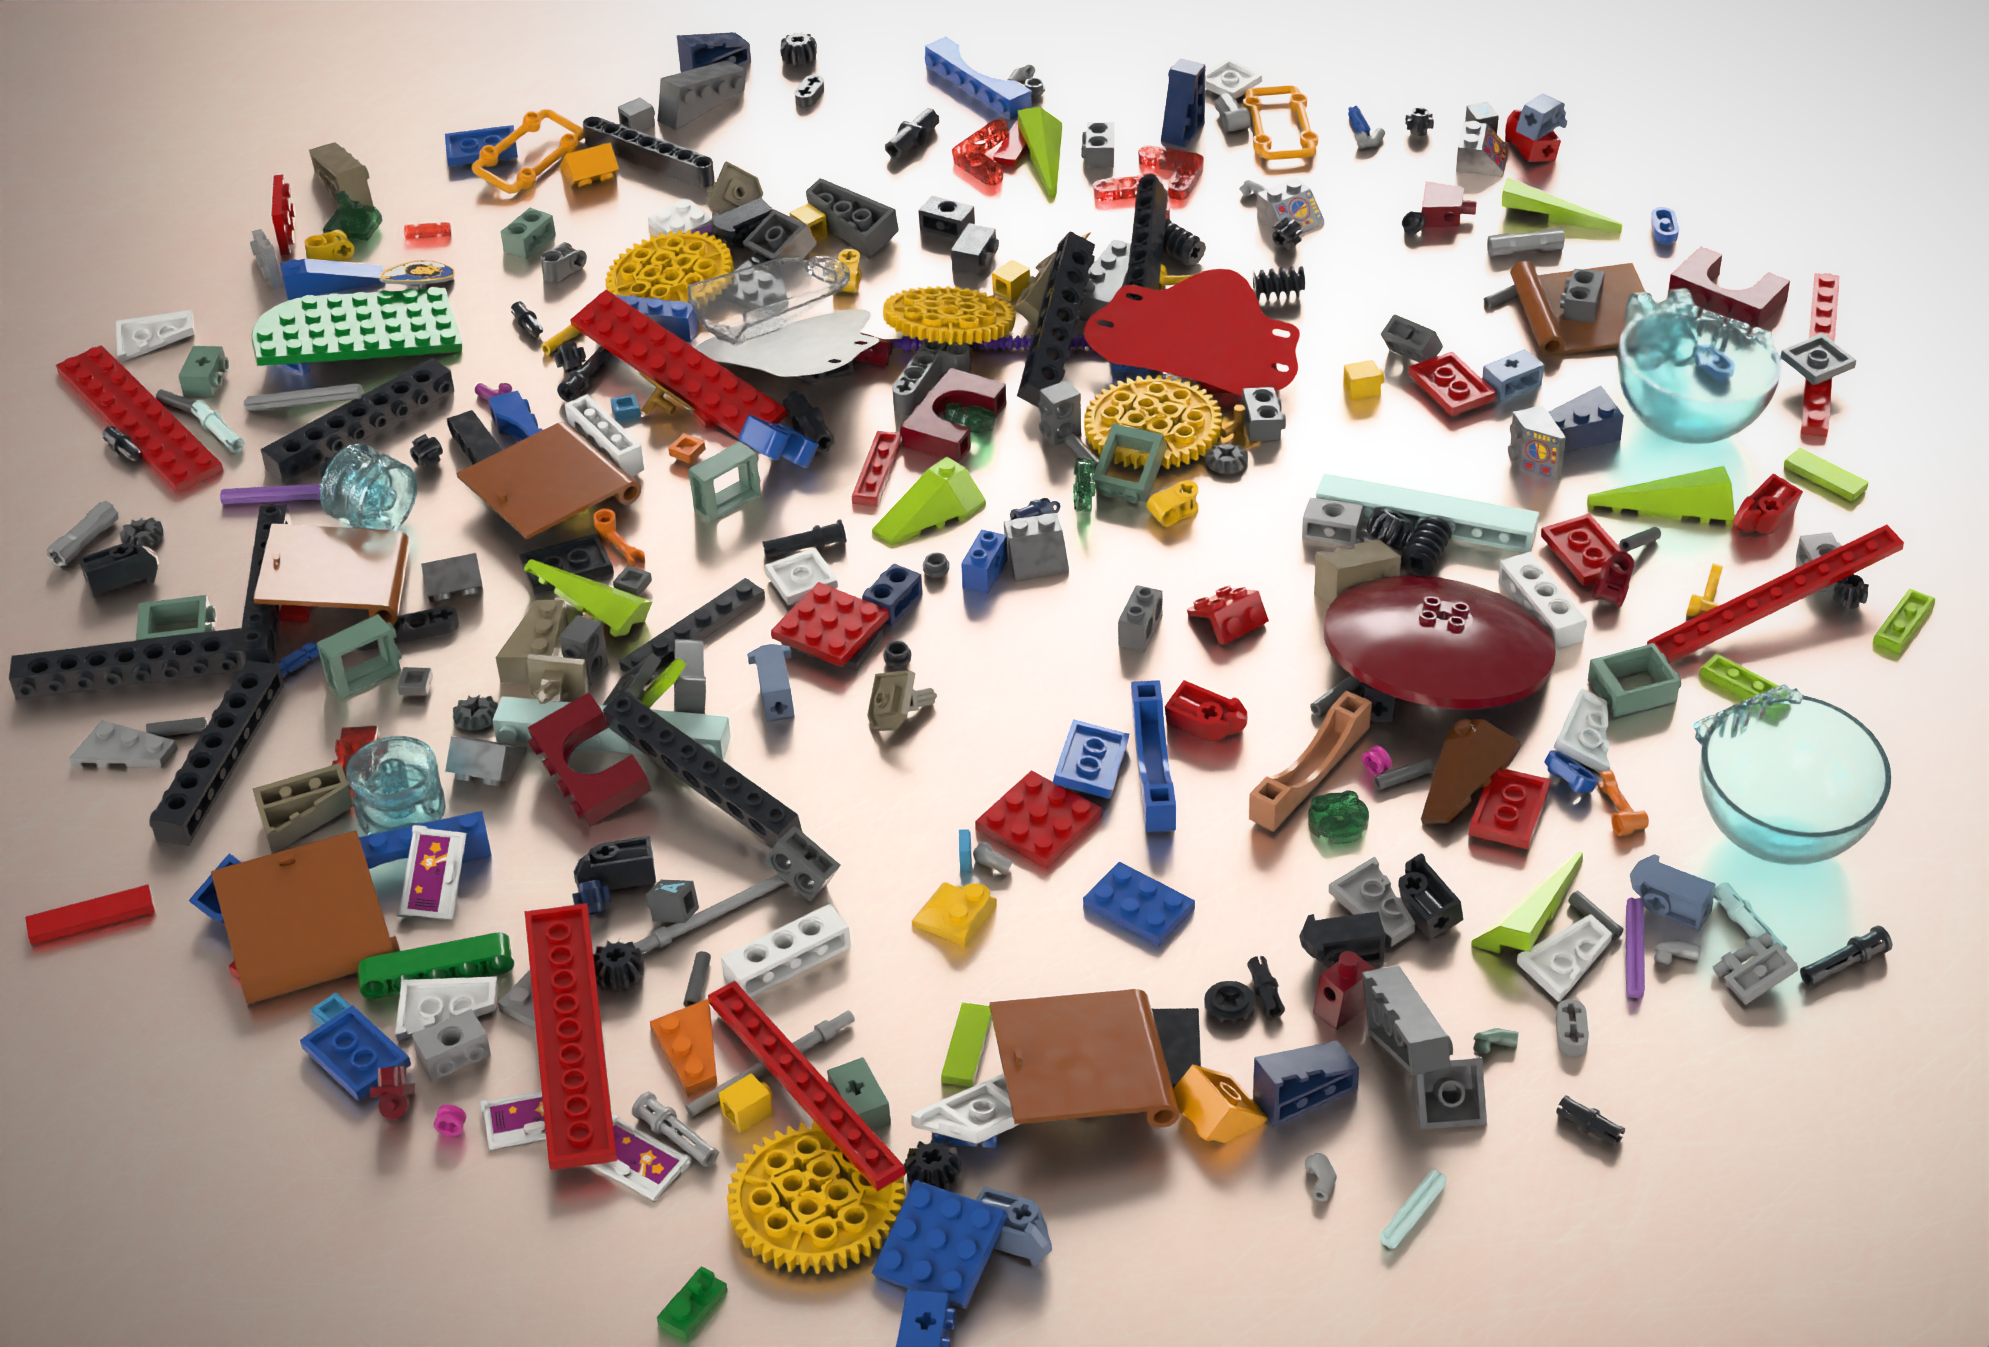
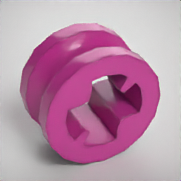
M1374 746L1370 751L1362 755V763L1365 769L1373 776L1382 774L1391 767L1392 762L1389 754L1380 746Z
M454 1105L439 1107L433 1124L436 1131L446 1136H458L461 1134L464 1127L463 1124L467 1118L464 1110Z

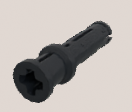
M602 346L598 347L580 369L573 370L568 375V380L559 384L557 392L560 398L566 402L579 398V393L587 390L590 386L591 378L611 359L612 353L605 348L603 349Z
M838 519L833 524L821 527L819 524L814 525L810 531L762 541V545L767 559L772 556L814 546L823 549L828 544L840 541L847 543V537L842 519Z
M1876 925L1870 929L1869 933L1861 937L1854 936L1850 938L1847 946L1826 955L1806 967H1802L1800 969L1801 978L1806 985L1813 986L1815 983L1838 973L1854 963L1865 964L1870 961L1872 956L1880 952L1886 953L1891 951L1893 948L1892 939L1884 927Z

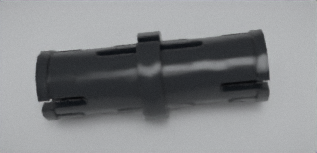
M1255 956L1247 962V967L1254 981V993L1260 997L1266 1017L1272 1018L1270 1011L1272 1010L1274 1018H1277L1285 1012V1007L1278 993V981L1272 976L1266 957L1260 956L1262 963L1260 964L1258 956Z
M1565 1095L1558 1105L1562 1106V1108L1557 1107L1556 1114L1579 1125L1582 1132L1586 1134L1591 1132L1614 1147L1622 1140L1623 1136L1619 1134L1625 1133V1127L1600 1115V1110L1594 1107L1589 1109L1568 1095Z

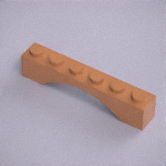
M1346 690L1330 707L1318 732L1298 759L1281 773L1265 776L1249 793L1248 819L1271 831H1275L1370 728L1372 702Z

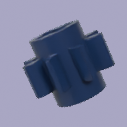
M600 880L588 881L577 885L578 893L572 894L574 905L587 903L589 915L606 911L605 903L611 902L608 886L601 887Z

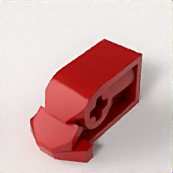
M1513 109L1506 120L1505 141L1512 142L1528 162L1556 161L1562 141L1553 130L1539 140L1534 141L1516 132L1522 110Z
M1772 473L1750 496L1744 499L1733 519V528L1744 532H1754L1756 530L1761 534L1773 533L1795 511L1804 491Z
M1186 680L1181 682L1164 706L1168 725L1210 742L1221 740L1227 735L1239 733L1247 726L1249 719L1248 711L1239 698L1234 696L1232 699L1226 698Z

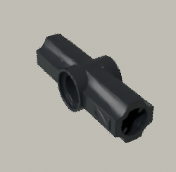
M927 107L911 122L904 120L900 123L897 134L884 144L885 152L891 159H899L914 145L918 147L923 146L928 133L940 123V116L935 112V109Z
M797 391L788 393L787 397L783 400V407L786 408L788 415L792 419L794 430L818 442L817 450L820 453L829 451L830 447L834 444V436L825 425L821 410L818 407L813 408L803 394H799Z

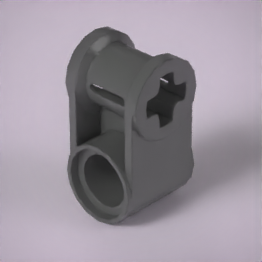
M562 242L555 248L544 252L541 255L543 279L549 283H557L574 272L581 270L587 262L586 252L581 249H574L568 242Z

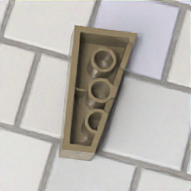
M336 142L309 150L315 173L322 183L328 187L332 197L336 196L339 199L337 203L340 208L345 209L344 212L347 218L375 210L367 182L370 176L365 165H362L358 159H355L351 153L349 154L344 147L342 148Z

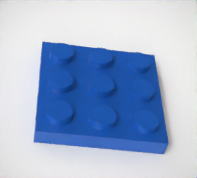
M914 1180L871 1273L875 1278L909 1290L949 1293V1304L966 1309L1008 1214L1001 1208Z

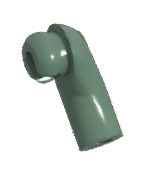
M1490 1028L1477 1032L1473 1037V1040H1475L1473 1050L1478 1053L1488 1054L1491 1050V1044L1517 1048L1519 1032L1501 1028Z

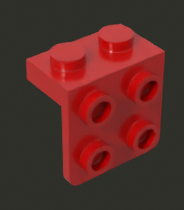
M1230 585L1220 587L1215 590V595L1199 598L1193 601V606L1186 609L1188 616L1210 618L1219 644H1227L1269 622L1259 590H1251L1246 587L1232 588Z

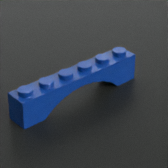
M947 36L924 45V61L926 66L1009 120L1018 117V110H1022L1025 107L1032 108L1030 89L1017 81L993 78L974 70L961 57L960 45Z
M518 390L488 398L491 417L500 434L520 442L542 431V428H538L535 414H531L528 400L522 399Z
M1160 680L1131 682V711L1146 832L1176 830V797L1168 761Z
M482 811L418 824L419 826H426L428 829L466 833L462 863L492 857ZM412 826L359 837L369 870L384 863L409 858L413 835Z

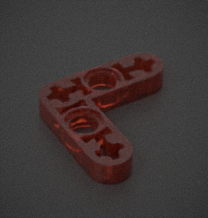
M995 119L955 145L951 150L953 161L957 166L988 186L997 185L1004 178L1001 165L986 156L985 153L1009 137L1010 133L1006 120ZM979 141H985L984 143H981V144H975V143H977V142H979ZM975 163H982L978 166H972Z
M1144 145L1138 149V162L1140 165L1174 172L1168 182V196L1171 199L1184 200L1189 197L1204 171V157L1201 154L1154 145Z
M1144 175L1097 180L1093 184L1094 198L1100 201L1136 198L1138 181ZM1156 175L1160 182L1163 184L1162 178L1159 175ZM1169 199L1167 201L1166 219H1170Z

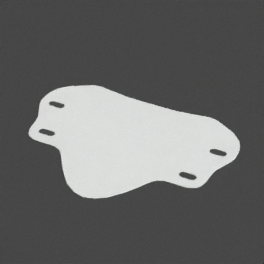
M849 309L796 321L775 318L760 320L740 329L713 336L696 346V349L717 362L756 368L777 376L788 377L818 374L839 368L852 361L860 352L878 343L879 339L860 333L869 322L871 312L866 309ZM762 323H770V324H773V325L767 327V326H761L760 324H762ZM720 337L730 338L727 341L718 340ZM857 341L868 342L865 345L855 344ZM832 359L841 360L840 363H831L828 361Z

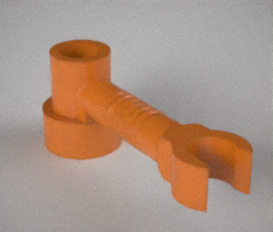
M601 509L595 512L593 516L594 527L597 529L601 541H611L625 555L629 566L635 567L634 559H640L645 564L644 551L632 547L616 532L615 513L609 509Z
M1612 770L1599 772L1603 781L1597 783L1598 788L1610 796L1619 812H1614L1611 817L1614 833L1617 836L1632 834L1634 830L1647 828L1649 826L1648 814L1645 810H1633L1618 788L1614 772Z

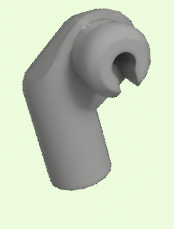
M1032 64L1017 67L1006 80L1026 81L1028 78L1034 77L1036 68Z
M1377 127L1368 137L1363 131L1361 134L1357 133L1354 137L1357 142L1356 145L1361 149L1378 146L1386 135V131L1382 127Z
M1252 180L1243 181V184L1239 187V191L1245 197H1248L1251 192L1257 195V193L1267 190L1264 185Z
M982 842L973 849V857L977 863L991 867L1004 875L1008 873L1013 861L994 852L990 844Z
M1679 940L1659 943L1655 948L1657 952L1654 959L1656 962L1665 965L1671 963L1672 955L1698 961L1701 946Z
M1315 1153L1306 1158L1305 1167L1306 1169L1309 1168V1173H1316L1318 1177L1312 1192L1313 1197L1319 1201H1327L1337 1179V1174L1326 1155Z

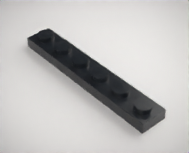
M747 578L742 579L619 660L620 669L626 673L654 653L662 660L656 668L658 670L674 659V639L703 640L765 599L764 589Z

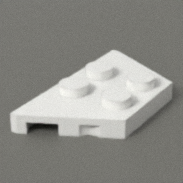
M1004 1073L911 1114V1126L914 1128L977 1144L1019 1125L1014 1124Z

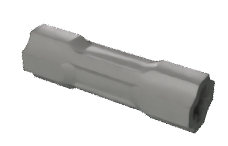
M1562 228L1543 229L1539 232L1513 235L1509 233L1488 235L1487 252L1489 257H1497L1517 252L1563 250L1565 235Z
M107 501L99 502L86 514L84 519L47 548V556L55 565L59 567L66 566L97 535L108 529L119 519L118 512L111 503Z

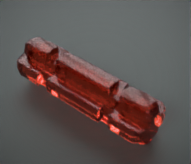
M440 222L441 225H438V223L418 224V226L408 224L404 226V235L407 239L416 238L415 236H418V238L438 237L439 234L442 237L451 236L452 226L450 222Z

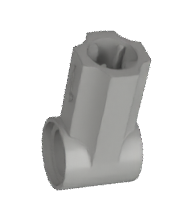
M1225 93L1215 100V109L1222 118L1225 132L1250 128L1251 121L1248 109L1241 108L1234 97Z

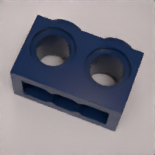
M893 563L886 571L880 574L879 578L870 587L865 589L862 599L889 609V619L884 624L892 627L923 595L922 574Z

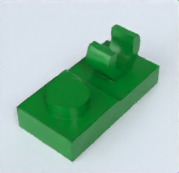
M701 1266L657 1316L658 1326L687 1340L728 1291L727 1283L715 1278L712 1271Z

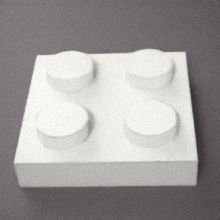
M1228 58L1206 71L1205 88L1219 95L1228 93L1231 97L1237 99L1245 94L1248 89L1263 82V74Z
M687 198L647 216L648 225L657 232H662L664 236L668 235L669 231H672L673 234H676L679 230H682V233H686L688 230L692 231L710 225L713 222L709 214Z
M816 548L765 565L767 576L787 605L799 602L818 582L833 588H839L837 577Z

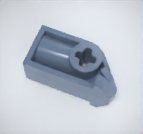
M1545 93L1537 95L1523 104L1516 132L1537 141L1558 127L1565 129L1568 124V120L1565 118L1567 113L1564 110L1565 103Z
M772 643L761 645L747 653L749 665L756 664L766 722L795 717L785 658H791L790 646Z
M1656 854L1638 861L1630 872L1629 877L1632 889L1644 901V907L1652 913L1700 931L1712 912L1716 884L1659 862L1660 856Z
M986 1186L982 1188L976 1200L1001 1208L1008 1214L994 1249L1030 1259L1031 1265L1038 1267L1043 1258L1052 1251L1047 1225L1038 1205L1027 1198Z

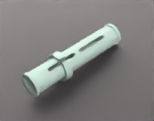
M202 400L193 403L192 406L194 408H191V412L200 419L201 425L206 430H211L232 453H238L243 449L241 445L245 444L244 440L222 420L221 415L217 411L211 410Z
M1721 883L1715 888L1714 898L1726 909L1728 917L1733 922H1737L1750 937L1754 936L1757 938L1767 932L1771 936L1773 943L1767 946L1766 949L1777 942L1785 951L1788 949L1761 918L1754 913L1751 903L1746 899H1742L1729 883Z

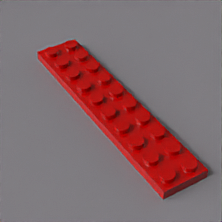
M607 289L570 319L572 327L661 385L692 408L711 418L714 423L736 438L739 437L748 415L775 424H779L787 416L786 408Z
M102 345L92 347L88 351L75 357L67 358L56 365L58 373L110 426H114L122 434L130 436V441L142 452L141 457L176 493L224 472L222 463Z
M587 903L524 911L550 1170L617 1161Z

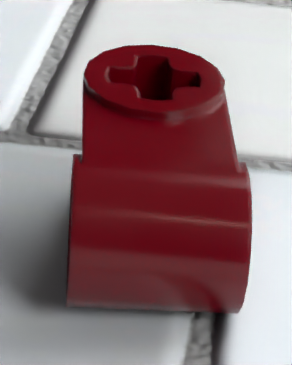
M1622 550L1616 551L1603 564L1592 593V599L1597 600L1600 598L1611 602L1618 609L1622 606L1628 593L1629 581L1635 564L1630 553ZM1614 564L1619 565L1622 571L1617 570Z

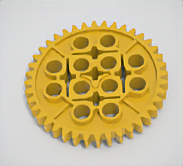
M679 230L676 234L669 231L668 235L665 236L662 232L659 233L657 238L651 235L649 241L641 239L642 244L633 243V249L626 248V254L619 253V259L613 260L614 265L609 266L610 271L606 272L607 278H605L606 289L614 295L695 303L696 311H698L699 305L706 307L707 300L715 301L714 295L721 296V290L727 289L726 284L731 283L730 277H733L734 263L729 248H727L725 243L722 244L721 239L716 240L714 235L709 237L707 232L701 235L700 231L692 234L691 230H688L685 234L682 233V230Z
M937 285L936 288L927 286L925 289L917 287V290L909 288V291L901 290V293L895 292V295H890V298H886V301H884L883 321H886V325H890L889 328H895L896 332H902V335L910 334V338L919 337V340L928 339V342L938 341L939 344L947 342L949 345H952L953 342H957L959 345H962L963 342L971 345L974 341L981 344L982 340L990 342L991 339L998 340V337L1004 338L1005 335H1009V332L1013 331L1015 327L1016 312H1014L1015 309L1012 308V305H1008L1007 301H1002V298H995V295L987 296V292L978 293L979 290L969 291V288L962 290L960 287L953 289L950 286L942 288Z
M1147 375L1145 380L1137 376L1136 381L1127 378V383L1119 380L1117 381V387L1110 384L1109 390L1101 389V394H1095V400L1089 401L1090 406H1086V412H1084L1085 437H1088V443L1092 444L1093 449H1098L1099 455L1102 453L1113 423L1163 434L1167 449L1161 465L1166 469L1170 468V464L1180 467L1181 461L1189 464L1190 458L1197 461L1198 454L1205 456L1206 450H1211L1212 444H1217V438H1220L1222 428L1221 408L1217 406V400H1213V395H1207L1206 389L1199 390V385L1191 387V381L1183 384L1181 383V378L1172 381L1171 376H1168L1165 380H1162L1161 375H1158L1156 379H1152L1150 375ZM1117 446L1113 456L1114 463L1117 464L1124 461V467L1132 463L1134 464V469H1137L1140 465L1145 467L1149 453Z
M815 1121L810 1129H807L803 1122L800 1123L799 1131H795L791 1126H787L786 1135L777 1130L774 1131L775 1140L763 1137L764 1147L754 1144L752 1146L753 1154L744 1153V1163L738 1162L736 1164L737 1172L731 1174L732 1183L728 1184L729 1194L727 1195L729 1219H731L732 1229H736L737 1239H743L745 1249L752 1248L754 1257L762 1254L764 1263L774 1258L775 1268L777 1269L784 1263H787L788 1272H792L796 1265H800L802 1274L807 1272L809 1266H813L815 1273L819 1274L823 1265H826L827 1269L833 1272L835 1263H839L845 1269L847 1268V1259L851 1258L852 1261L858 1264L860 1263V1253L868 1257L872 1256L871 1246L878 1249L882 1248L881 1238H888L906 1197L904 1176L877 1191L825 1132L819 1128Z

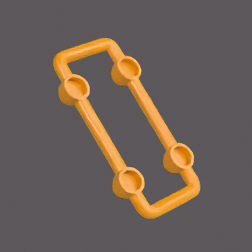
M1294 85L1248 89L1245 95L1246 98L1243 100V108L1248 109L1256 135L1253 138V148L1257 154L1266 160L1309 158L1316 154L1319 134L1311 130L1306 112L1308 106V96L1301 93L1300 89ZM1291 94L1289 97V107L1292 112L1297 113L1302 129L1300 134L1302 149L1270 151L1272 149V137L1264 132L1259 113L1262 109V99L1257 96Z
M542 109L539 112L529 111L524 115L522 125L497 145H485L480 150L479 159L472 164V171L478 177L508 194L517 193L522 188L531 189L535 186L536 177L564 154L578 151V143L584 139L583 128L551 109ZM545 118L572 132L564 134L560 139V146L532 169L528 167L520 169L517 173V181L513 184H509L483 169L484 166H495L498 163V155L527 132H538L541 129V121Z

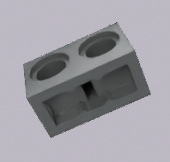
M1087 122L1086 131H1082L1081 158H1086V168H1114L1115 122Z
M1579 268L1573 269L1571 278H1566L1565 293L1561 295L1560 308L1564 309L1563 319L1594 323L1603 292L1604 272Z
M1397 314L1392 315L1380 333L1389 350L1419 363L1438 356L1444 347L1435 330Z
M1068 380L1041 389L1038 407L1041 413L1039 429L1042 436L1047 437L1054 446L1066 442V438L1071 434H1075L1077 437L1081 436V393Z
M1274 387L1243 388L1241 405L1245 407L1244 425L1249 441L1280 440L1281 431L1286 429V416L1281 414V399L1276 397Z
M1140 585L1134 587L1118 619V646L1146 651L1163 616V590Z
M577 615L559 636L561 649L565 658L585 659L588 685L591 686L609 665L602 622Z
M795 825L778 840L764 861L766 865L810 902L827 887L841 866L840 863Z

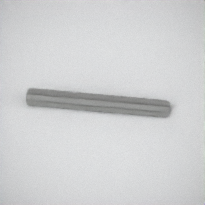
M349 384L248 396L244 400L246 410L251 412L355 400L361 398L363 390L360 384Z

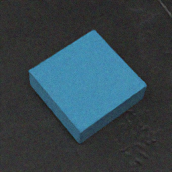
M636 394L610 399L616 421L641 416Z
M969 829L958 830L960 873H970L972 870L971 831Z
M335 992L310 1009L312 1017L319 1024L323 1025L351 1005Z

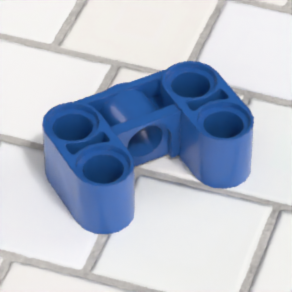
M748 415L737 439L767 457L779 460L780 456L805 468L809 467L819 446L818 442L788 426L761 420L752 415Z

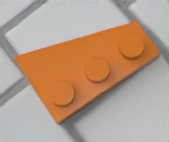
M708 999L649 1021L654 1037L687 1096L717 1084L711 1013Z

